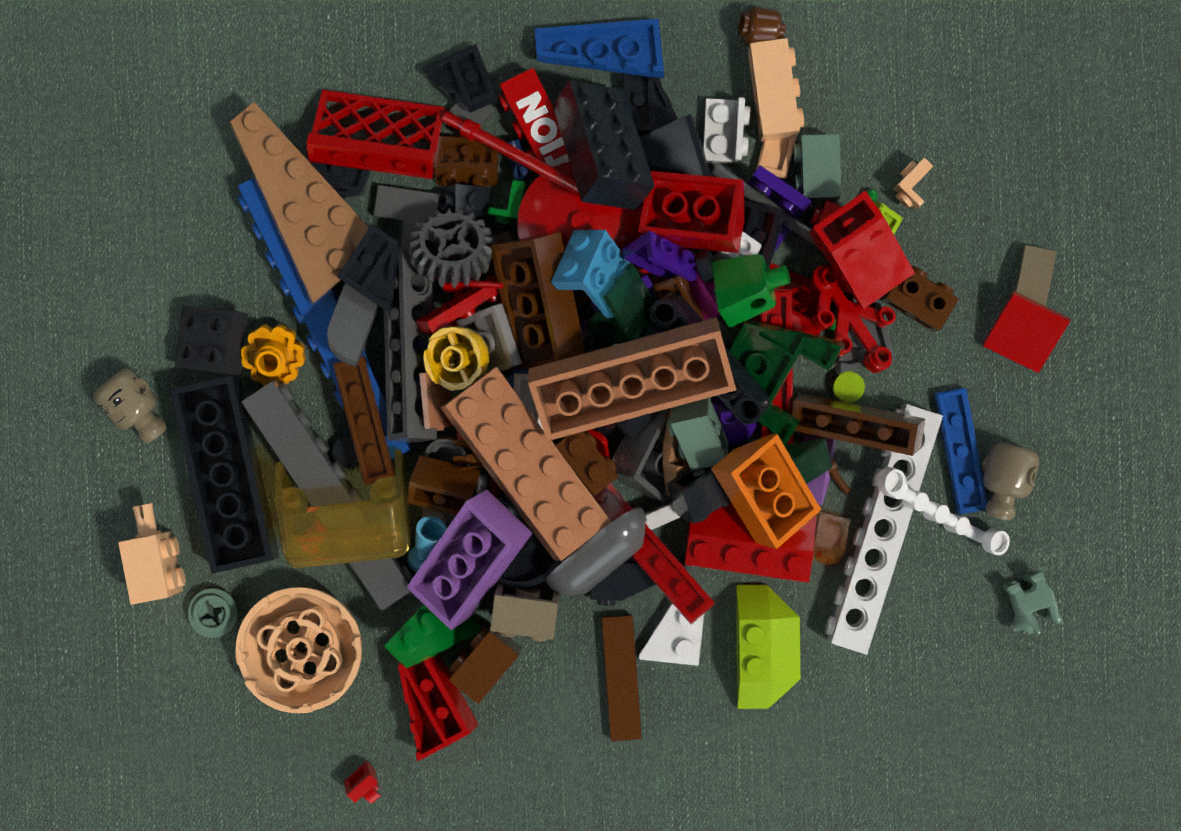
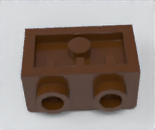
M440 137L434 165L437 185L497 186L498 152L477 140L470 141L465 137Z

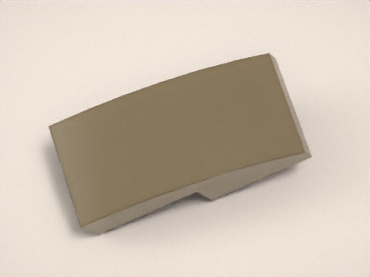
M1025 245L1015 291L1046 306L1057 251Z

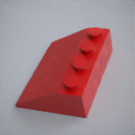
M731 503L709 514L707 519L693 524L688 521L683 563L689 566L809 583L814 554L816 515L780 547L774 549L755 542Z

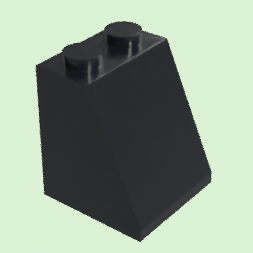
M691 114L639 137L650 171L712 177L698 129Z

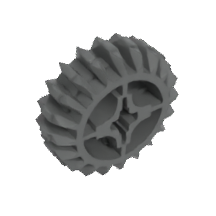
M448 207L445 214H441L436 210L433 218L425 215L423 223L416 222L414 232H411L410 245L408 248L413 268H417L420 277L427 275L429 284L438 280L441 288L445 283H451L455 289L458 282L468 286L470 278L478 281L481 273H487L489 264L493 261L490 245H493L494 241L490 228H485L483 219L476 221L474 213L465 216L462 208L458 213H452ZM466 240H469L476 249L471 248L470 243L466 242ZM427 247L432 248L433 252L436 253L437 256L435 257L434 255H432L428 251Z

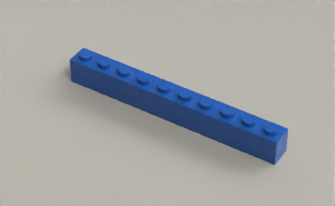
M252 178L238 185L242 193L238 196L239 202L246 213L251 212L255 220L251 224L260 241L265 240L269 248L265 252L267 259L273 268L278 267L283 277L279 279L280 285L287 296L292 295L297 305L293 307V311L300 324L306 323L310 334L306 335L307 340L314 352L319 350L324 362L320 363L321 368L328 380L333 378L338 388L334 391L338 403L343 408L344 405L333 367L334 363L341 361L333 354L327 340L328 326L339 298L334 288H332L313 305L311 304L305 286L297 274L290 253L286 249L267 208L264 196L258 188L255 179ZM363 349L361 356H365L387 439L386 393ZM387 441L392 460L413 450L410 442Z

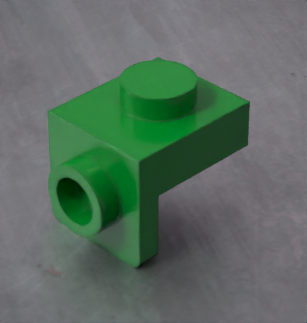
M513 180L507 210L489 207L488 215L495 218L494 223L512 226L513 221L518 222L520 204L527 191L525 182Z

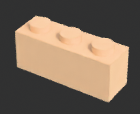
M788 38L750 43L748 58L760 142L798 136L800 128L804 127V114L802 108L797 109L796 97H800V86L798 78H793L792 67L796 65L794 48H789Z

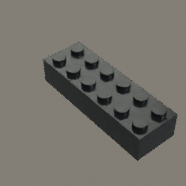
M231 375L170 389L211 574L279 558L280 555L249 416L242 404L245 398L240 376Z

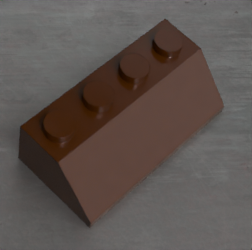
M561 232L536 235L490 245L497 281L504 285L503 288L499 289L503 308L522 364L516 366V369L533 368L585 354L586 351L573 290H557L551 283L564 254Z

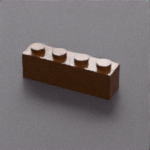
M802 394L794 399L792 416L800 420L795 429L797 432L913 456L921 448L925 418L809 394Z

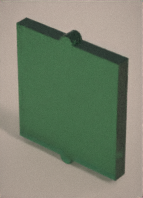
M632 263L627 264L618 277H614V283L603 296L629 341L635 340L643 327L648 326V321L651 318L650 309L655 303Z

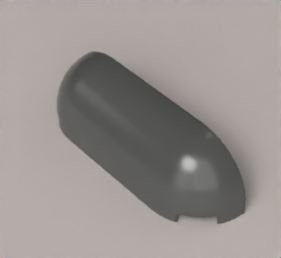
M347 283L344 284L330 320L327 340L331 351L341 362L356 367L379 305Z
M633 509L609 523L557 566L547 576L545 583L555 592L566 596L581 595L590 591L634 555L644 544L645 540L643 538L647 518L643 509Z

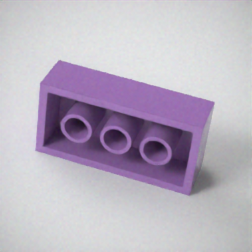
M485 490L466 501L407 585V588L452 630L473 615L532 535V532L488 490Z

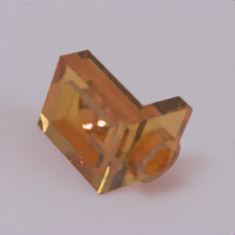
M820 512L815 529L813 558L816 561L828 565L839 563L845 553L851 519Z

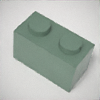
M839 134L802 135L798 140V144L793 145L794 163H799V175L794 176V189L811 201H837L841 197Z
M710 397L672 407L671 417L667 420L671 436H676L679 454L682 459L687 460L691 471L714 466L728 455V440Z

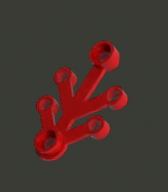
M826 264L820 265L813 271L811 277V286L818 293L817 311L813 316L814 326L819 330H826L834 324V314L829 310L832 299L837 306L834 340L845 343L844 350L842 349L838 356H844L852 350V341L848 337L850 326L867 351L863 357L866 369L872 373L884 371L891 365L892 354L889 349L877 344L860 318L875 322L879 327L885 328L895 321L896 314L894 310L888 306H884L879 310L872 307L862 309L858 303L849 301L843 292L850 294L851 292L834 268ZM882 313L887 316L888 321L883 318ZM821 315L826 318L827 323L821 320Z

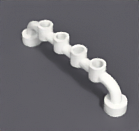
M885 467L875 475L874 480L884 495L902 499V504L907 508L920 512L923 511L924 518L937 523H943L946 531L965 535L972 540L982 543L983 549L991 554L1002 555L1008 549L1010 540L1006 532L991 528L986 532L970 525L968 518L950 513L946 505L929 501L927 494L908 488L905 475L901 470Z

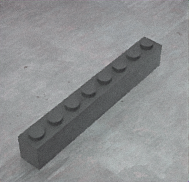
M279 380L272 381L243 400L242 404L382 611L411 592L407 585L415 574L408 564L402 565L396 556L399 554L396 545L390 538H384L379 530L382 528L381 523L372 512L367 513L362 505L364 502L363 496L355 486L352 488L349 486L344 478L347 476L345 469L339 461L333 462L327 453L330 450L327 442L320 434L316 436L311 429L312 421L303 408L298 410L292 401L295 395L285 382L281 384Z

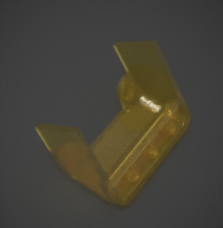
M401 449L395 450V476L377 480L371 487L369 501L308 507V500L304 491L291 487L283 463H276L275 509L282 553L290 566L304 568L397 558L409 550L410 510L409 503H407L409 477Z

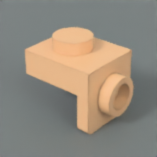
M923 158L918 163L912 160L900 172L904 178L893 188L897 192L895 195L897 200L906 208L912 207L916 210L924 203V200L912 188L933 167L926 158Z

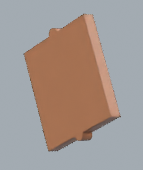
M419 373L424 428H436L437 431L444 430V427L453 426L440 408L452 399V391L447 390V388L440 384H435L430 379L428 373Z

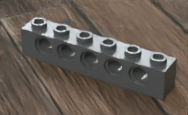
M406 249L399 250L392 308L390 311L384 310L387 441L423 442L437 439L436 428H424L419 373H427L423 355L424 350L428 348V344L431 341L429 339L433 333L421 332L416 320L433 311L432 283L429 284L427 275L419 276L417 268H413L411 264L409 250Z

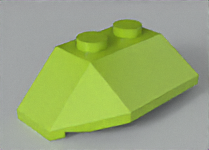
M767 584L736 585L737 709H769L801 679L800 617Z

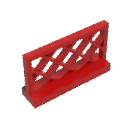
M322 90L312 133L308 134L306 142L309 162L433 179L434 162L445 107ZM328 101L341 103L345 108L331 114L326 107ZM365 106L371 107L375 113L362 119L356 110ZM393 111H400L406 117L393 123L387 115ZM351 114L357 123L344 129L338 120ZM424 115L436 117V121L425 128L417 119ZM381 118L388 127L375 134L368 125ZM412 123L418 132L406 138L399 129ZM331 124L339 132L333 136L320 134L322 129ZM361 129L369 136V138L363 141L350 137V135ZM392 133L400 140L395 145L384 144L381 141ZM425 138L430 144V149L414 148L412 144Z

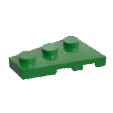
M423 605L384 647L406 668H409L434 657L441 651L454 648L468 639L472 640L481 630V627L470 617L450 630L434 613Z

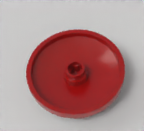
M570 162L561 163L553 167L574 178ZM540 175L530 185L521 201L518 212L519 239L561 232L565 251L574 230H606L623 253L625 246L641 237L638 229L642 208L640 205L637 210L581 202L580 196Z

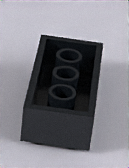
M569 80L554 103L553 108L581 202L637 210L655 184L624 90Z

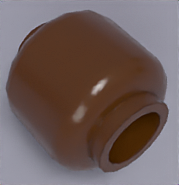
M753 6L747 12L741 14L737 34L739 37H742L744 45L749 47L750 43L783 39L786 24L782 23L781 15L777 10Z

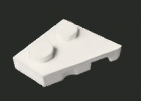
M671 603L666 614L654 629L650 639L640 651L639 659L699 666L704 614L690 625Z

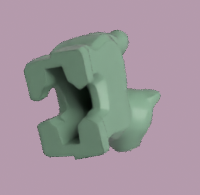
M1032 571L1022 576L1023 580L1029 583L1027 588L1022 589L1016 580L1002 586L1004 591L1009 594L1011 606L1015 612L1011 623L1012 630L1024 635L1034 633L1040 635L1038 620L1033 615L1034 611L1047 608L1049 618L1054 624L1057 625L1063 621L1058 613L1059 609L1055 595L1046 584L1042 571Z

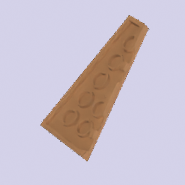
M253 102L230 121V126L245 159L249 163L256 184L264 196L267 208L286 249L290 253L297 274L308 293V298L313 305L341 281L337 277L369 227L258 105Z

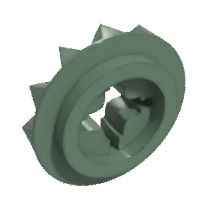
M217 588L199 592L191 600L188 608V619L192 628L198 634L207 638H218L230 632L234 628L239 615L236 601L228 592ZM209 604H212L214 608L224 607V610L218 614V621L214 617L203 620L202 617L210 611Z

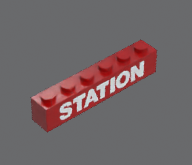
M534 68L501 83L502 94L498 95V98L505 112L511 110L517 121L512 123L514 130L520 140L526 138L531 148L526 153L551 167L569 162L554 108Z

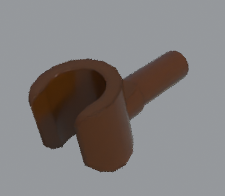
M832 459L829 474H831L841 491L847 494L850 492V489L839 475L837 465Z

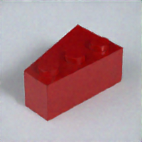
M439 653L409 668H406L402 663L398 664L405 704H408L411 719L409 723L411 733L414 734L417 749L415 752L417 762L472 733L477 727L478 722L459 688L449 681L451 673Z

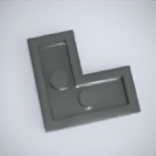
M378 185L374 217L404 221L400 249L409 250L411 232H414L416 222L423 223L425 215L434 217L435 211L439 209L440 194ZM427 247L428 251L432 254V248Z

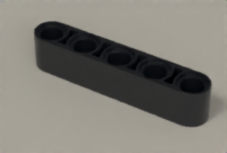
M675 292L662 296L650 309V317L661 332L703 321L680 294ZM664 304L672 308L673 316L665 312ZM725 346L733 379L737 387L735 391L717 396L740 422L754 424L768 410L770 405L769 396ZM746 401L755 403L758 411L751 410L747 406Z

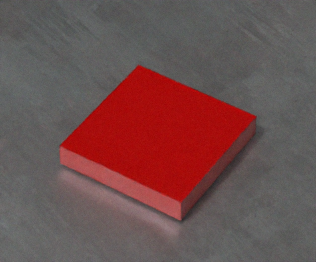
M1013 290L984 339L983 347L1039 373L1069 325L1070 318Z

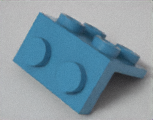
M574 230L551 283L557 290H584L606 318H613L632 277L633 267L629 261L623 258V253L606 230Z

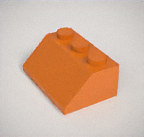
M771 434L732 450L711 468L753 539L758 544L777 549L821 511L820 506L777 434Z

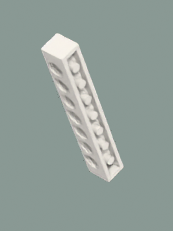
M908 404L901 405V408H896L894 412L926 419L921 448L913 456L886 450L881 451V456L885 458L882 468L876 469L872 479V486H875L873 496L866 499L862 515L866 516L863 527L857 528L853 539V545H856L853 558L848 557L844 567V575H847L844 587L839 586L835 595L834 604L838 605L835 616L828 618L825 627V634H828L827 640L830 643L866 655L868 654L913 509L907 508L902 504V499H898L895 505L888 507L884 502V494L879 490L874 478L883 468H893L894 464L902 459L907 464L905 478L908 488L919 491L943 417L942 415ZM885 519L888 522L889 529L885 535L877 536L874 526L877 521ZM871 549H876L879 552L878 562L874 565H867L865 562L866 553ZM861 579H868L870 583L869 591L866 594L858 595L855 590L856 583ZM851 609H859L861 613L859 621L855 624H848L846 621V614Z

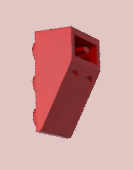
M866 190L819 222L808 232L862 309H865L915 274L885 217Z

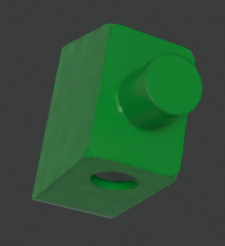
M760 254L712 262L718 311L728 327H733L774 308L776 305L774 288L790 284V276L786 266L782 265L770 269Z

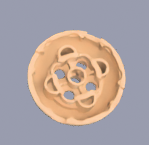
M291 587L266 596L248 612L240 626L236 639V661L245 680L244 683L260 701L283 712L309 713L331 705L349 689L360 668L362 639L353 615L338 599L318 589ZM294 620L300 625L298 633L293 634L289 632L288 623ZM319 633H325L329 637L327 645L321 646L317 643L316 637ZM300 642L306 644L307 652H300L298 650ZM283 649L286 651L288 659L285 662L277 660L275 655L277 650ZM306 662L315 663L317 668L314 674H307L305 672L304 665Z

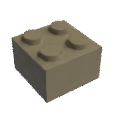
M545 582L526 588H512L498 583L494 596L490 631L497 632L502 637L522 635L538 642H543L547 639L553 640L560 593L552 590Z

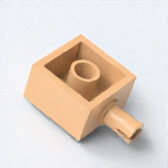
M153 503L132 507L138 535H135L136 538L118 542L130 605L168 598L182 592V586L186 583L184 570L178 566L176 556L180 553L178 540L172 536V531L162 533L160 530L157 531L152 507Z

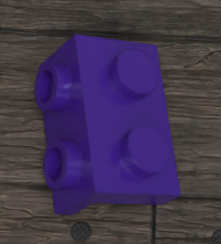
M648 231L623 248V258L663 279L675 274L691 282L697 279L694 253L652 231Z

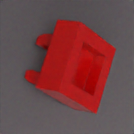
M368 761L363 763L344 780L346 796L354 803L361 797H364L372 804L381 796L377 791L379 786L377 785L378 779L375 768Z

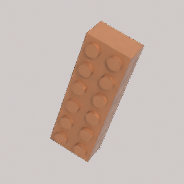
M717 317L533 367L528 372V385L547 441L736 390Z
M497 367L488 371L475 383L440 407L553 560L562 561L611 523L610 519L553 442L546 440L541 426Z

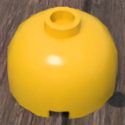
M454 326L442 328L430 337L429 340L431 341L428 344L427 350H424L423 360L425 370L435 384H440L450 391L466 389L486 373L489 363L488 347L483 338L474 330Z

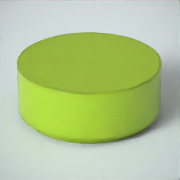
M845 372L835 378L832 389L838 400L852 403L862 397L865 391V384L862 377L857 373Z

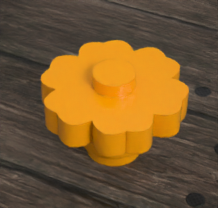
M264 324L258 329L251 331L248 335V343L241 349V356L243 357L242 366L252 369L251 379L260 382L264 386L275 380H279L281 384L284 382L288 384L289 381L297 378L299 374L298 368L305 363V346L303 343L295 341L296 332L283 324L276 325L273 330L270 326Z

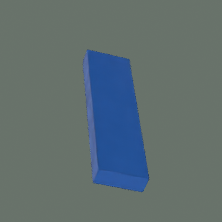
M960 388L934 393L937 414L943 416L940 430L956 514L962 515L986 510L988 500L983 483V473L967 389Z

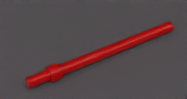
M449 111L444 113L442 122L460 131L461 136L470 141H479L579 196L574 178L481 129V125L471 119L464 120Z

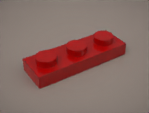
M491 275L483 280L498 282L496 275ZM471 287L470 290H466L416 320V323L421 332L433 334L442 328L451 327L450 322L457 318L465 319L473 315L477 311L475 307L483 302L489 304L498 300L501 297L499 288Z

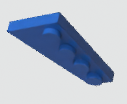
M659 19L535 28L537 62L664 79Z

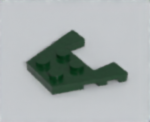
M747 320L732 345L730 352L769 396V408L758 421L764 427L767 426L774 434H777L785 447L800 420L775 406L773 401L799 355H802L829 371L845 343ZM746 401L753 411H758L755 403Z

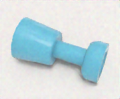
M435 516L423 517L417 524L415 546L407 556L408 566L415 572L419 570L447 530L446 524L440 518Z

